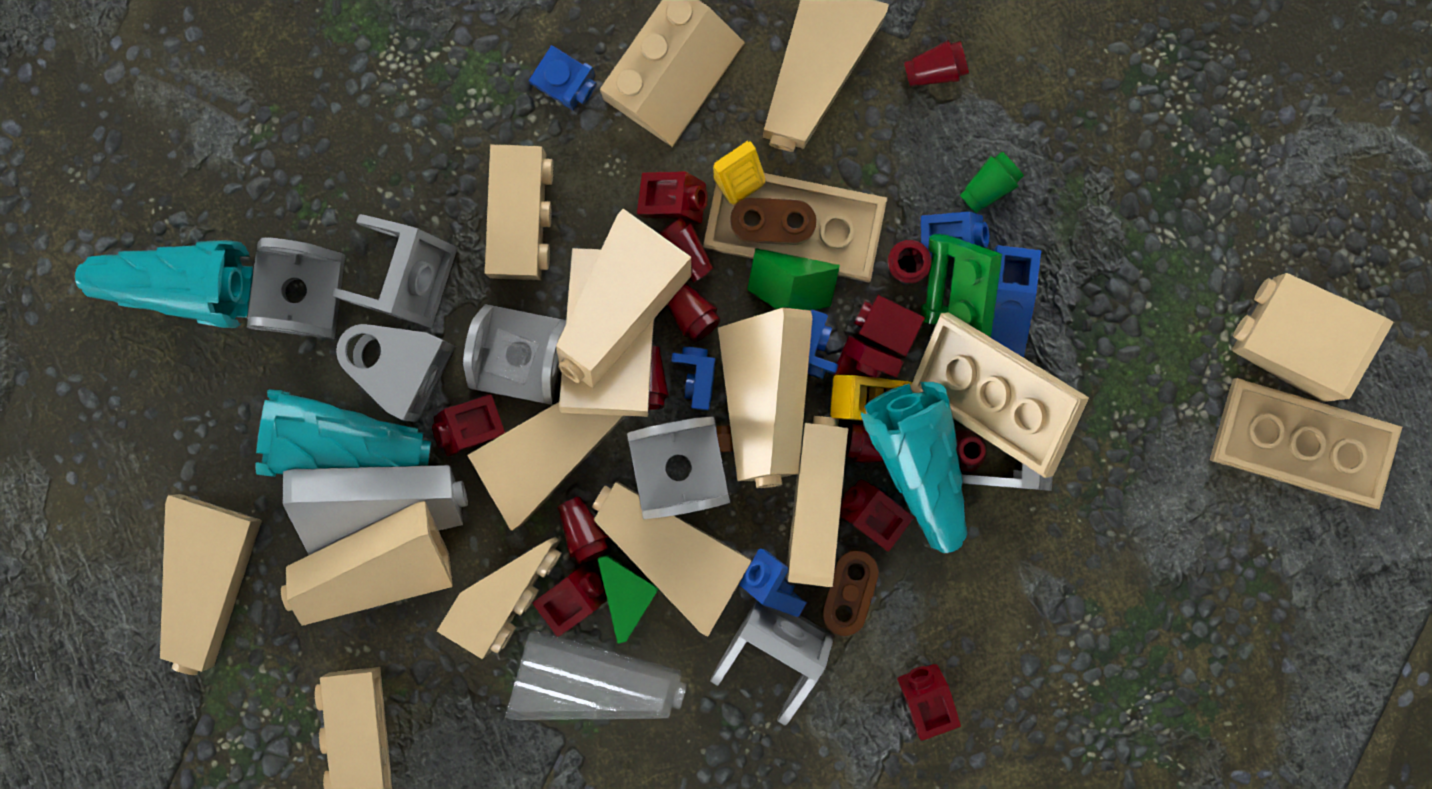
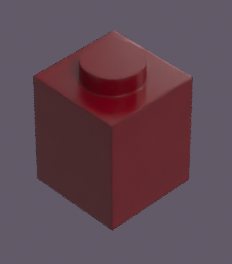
M877 295L872 304L864 301L854 321L855 325L861 327L856 337L903 359L907 356L925 317Z

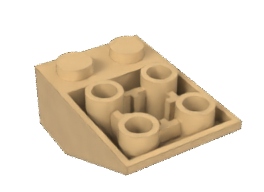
M554 537L543 542L462 591L437 632L481 659L485 658L492 651L498 654L501 649L505 648L517 628L511 624L516 613L521 616L523 612H526L537 596L539 589L533 586L539 575L543 578L546 574L549 575L562 553L556 550V547L561 540Z

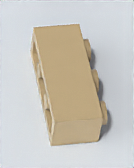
M490 144L485 274L489 278L541 280V271L549 269L550 247L549 244H543V227L551 226V201L544 200L545 185H552L553 159H546V152L542 146Z
M380 667L329 672L320 677V684H317L315 687V703L319 711L323 710L324 727L320 728L319 732L320 749L322 754H327L329 771L324 772V789H392Z

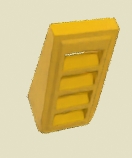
M746 141L714 163V181L732 205L737 204L765 185V175L756 148L751 141Z
M835 375L832 385L830 415L832 418L862 421L861 412L867 414L864 407L866 405L867 387H869V403L872 399L884 393V389L889 391L906 384L911 386L912 382L856 375Z

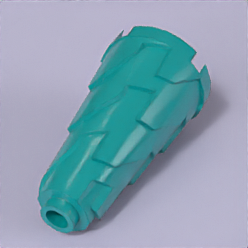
M228 240L200 241L192 246L157 247V250L119 251L118 255L87 257L86 261L83 264H79L76 269L75 282L77 287L82 289V292L87 297L117 302L119 306L154 310L166 315L194 319L199 324L221 328H236L241 323L235 317L246 318L248 315L253 266H242L240 257H250L241 242Z
M920 382L923 390L920 393H912L910 384H906L886 391L864 406L867 414L861 412L862 421L874 447L881 455L896 488L903 494L911 513L916 517L930 547L942 553L953 552L963 545L968 532L965 522L964 497L961 488L963 479L956 451L957 441L949 397L945 387L939 383Z
M269 389L267 391L269 400L264 401L256 453L263 454L262 463L256 462V475L276 477V474L283 475V471L291 469L428 466L431 441L423 440V433L418 432L416 428L375 420L362 413L339 409L318 400L289 395L290 392H284L283 390Z

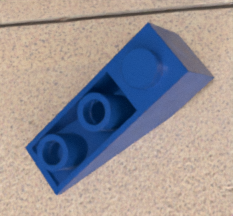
M997 245L992 251L1001 253L1002 260L990 338L1024 358L1037 293L1041 250Z

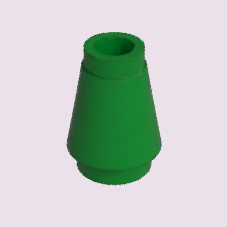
M1001 151L994 158L991 155L959 196L977 214L982 208H986L1019 187L1017 183L1024 175L1011 159Z

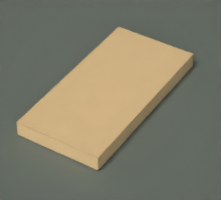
M764 173L765 185L746 198L804 201L815 212L817 219L816 228L813 235L806 242L798 245L749 243L740 240L733 233L730 217L735 205L728 202L716 184L703 245L704 249L753 259L755 248L838 264L840 265L839 277L864 282L871 281L887 197ZM748 212L743 218L748 226H756L760 222V217L755 212ZM791 214L787 218V224L794 229L800 228L803 225V219L798 214Z
M572 248L566 323L601 250ZM654 319L594 388H591L582 380L576 383L562 372L559 401L560 413L648 417Z
M941 313L911 384L913 393L923 392L920 382H935L943 385L949 397L953 419L1044 478L1054 475L1089 399L1086 395L951 313Z
M1234 378L1222 414L1210 461L1368 508L1379 509L1402 427Z

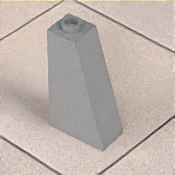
M449 465L291 469L283 471V506L308 555L417 502H426L438 530L463 525L461 507L468 506L463 481H455Z

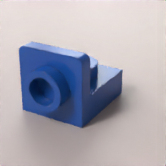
M552 45L529 79L531 85L572 111L579 102L584 105L589 100L597 85V82L593 81L596 75L592 66L584 63V65Z
M958 212L921 216V243L927 249L929 237L934 234L949 235L983 248L989 245V228L987 223L983 222L982 215L973 212Z
M811 310L812 329L808 375L823 379L825 372L829 374L836 373L838 364L814 355L816 349L824 352L832 327L825 325L828 317L827 314Z
M683 347L682 354L672 353L671 362L677 365L696 367V374H687L685 399L692 400V409L710 411L716 359L707 357V349Z
M759 549L739 585L762 605L795 617H799L807 603L793 592L795 584L788 582L785 578L788 573V567L770 552Z

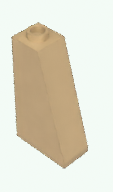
M800 0L764 127L763 138L770 139V146L793 152L795 147L805 148L883 24L889 4L876 0Z
M622 209L612 225L556 344L560 370L572 381L579 383L582 380L591 388H594L691 277V256L625 209Z
M780 308L718 327L737 481H755L756 488L782 485V477L799 474L812 329V313L809 310Z
M558 402L467 456L510 530H515L526 523L626 416L560 413Z
M813 416V424H803L799 474H797L786 563L788 573L785 577L788 582L833 587L848 428L838 427L839 419Z
M615 482L612 489L605 485L592 508L599 511L594 521L695 628L708 637L750 565L751 558L676 515L643 519L639 494L619 482Z
M182 494L168 495L165 503L160 659L172 662V669L188 675H197L198 671H205L213 668L262 520Z
M417 502L286 566V585L281 586L282 601L287 611L293 610L301 626L450 588L453 587L449 552L426 502Z

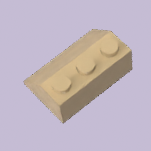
M662 0L601 86L602 98L673 148L745 42L710 7L700 0Z

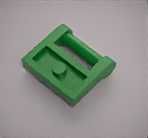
M931 235L928 250L932 253L927 298L926 303L921 306L920 315L925 317L923 322L937 324L941 313H951L991 337L1002 254L949 235ZM949 256L955 257L949 307L943 305L948 260Z

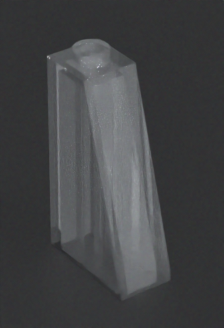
M533 629L528 635L505 718L511 720L669 718L672 707L681 708L687 684L679 682L682 672L680 670L559 636L557 638L556 635Z

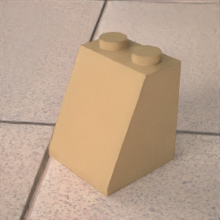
M1285 273L1273 277L1272 280L1270 278L1266 279L1260 286L1254 298L1258 305L1251 317L1246 315L1235 329L1233 337L1237 341L1231 351L1319 402L1350 399L1394 322L1340 296Z

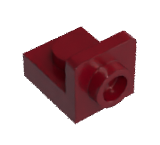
M686 171L642 173L637 215L643 218L681 217L693 224L702 223L703 210L708 202L706 183Z
M848 336L837 362L836 373L833 375H856L879 379L881 373L884 372L897 377L904 361L883 349Z
M491 394L446 408L433 417L435 422L432 425L434 439L440 448H444L447 456L492 441L505 434Z
M862 479L844 494L840 507V517L851 523L888 552L914 518L887 495Z
M583 564L532 602V604L558 638L607 601V596L602 579L592 572L587 564Z
M937 664L914 668L909 673L897 678L920 741L961 727L949 686Z

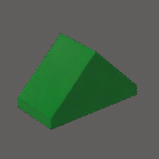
M755 248L747 290L776 310L791 308L811 311L831 307L840 265Z
M608 554L600 556L598 562L617 643L619 644L628 640L659 588L650 579Z

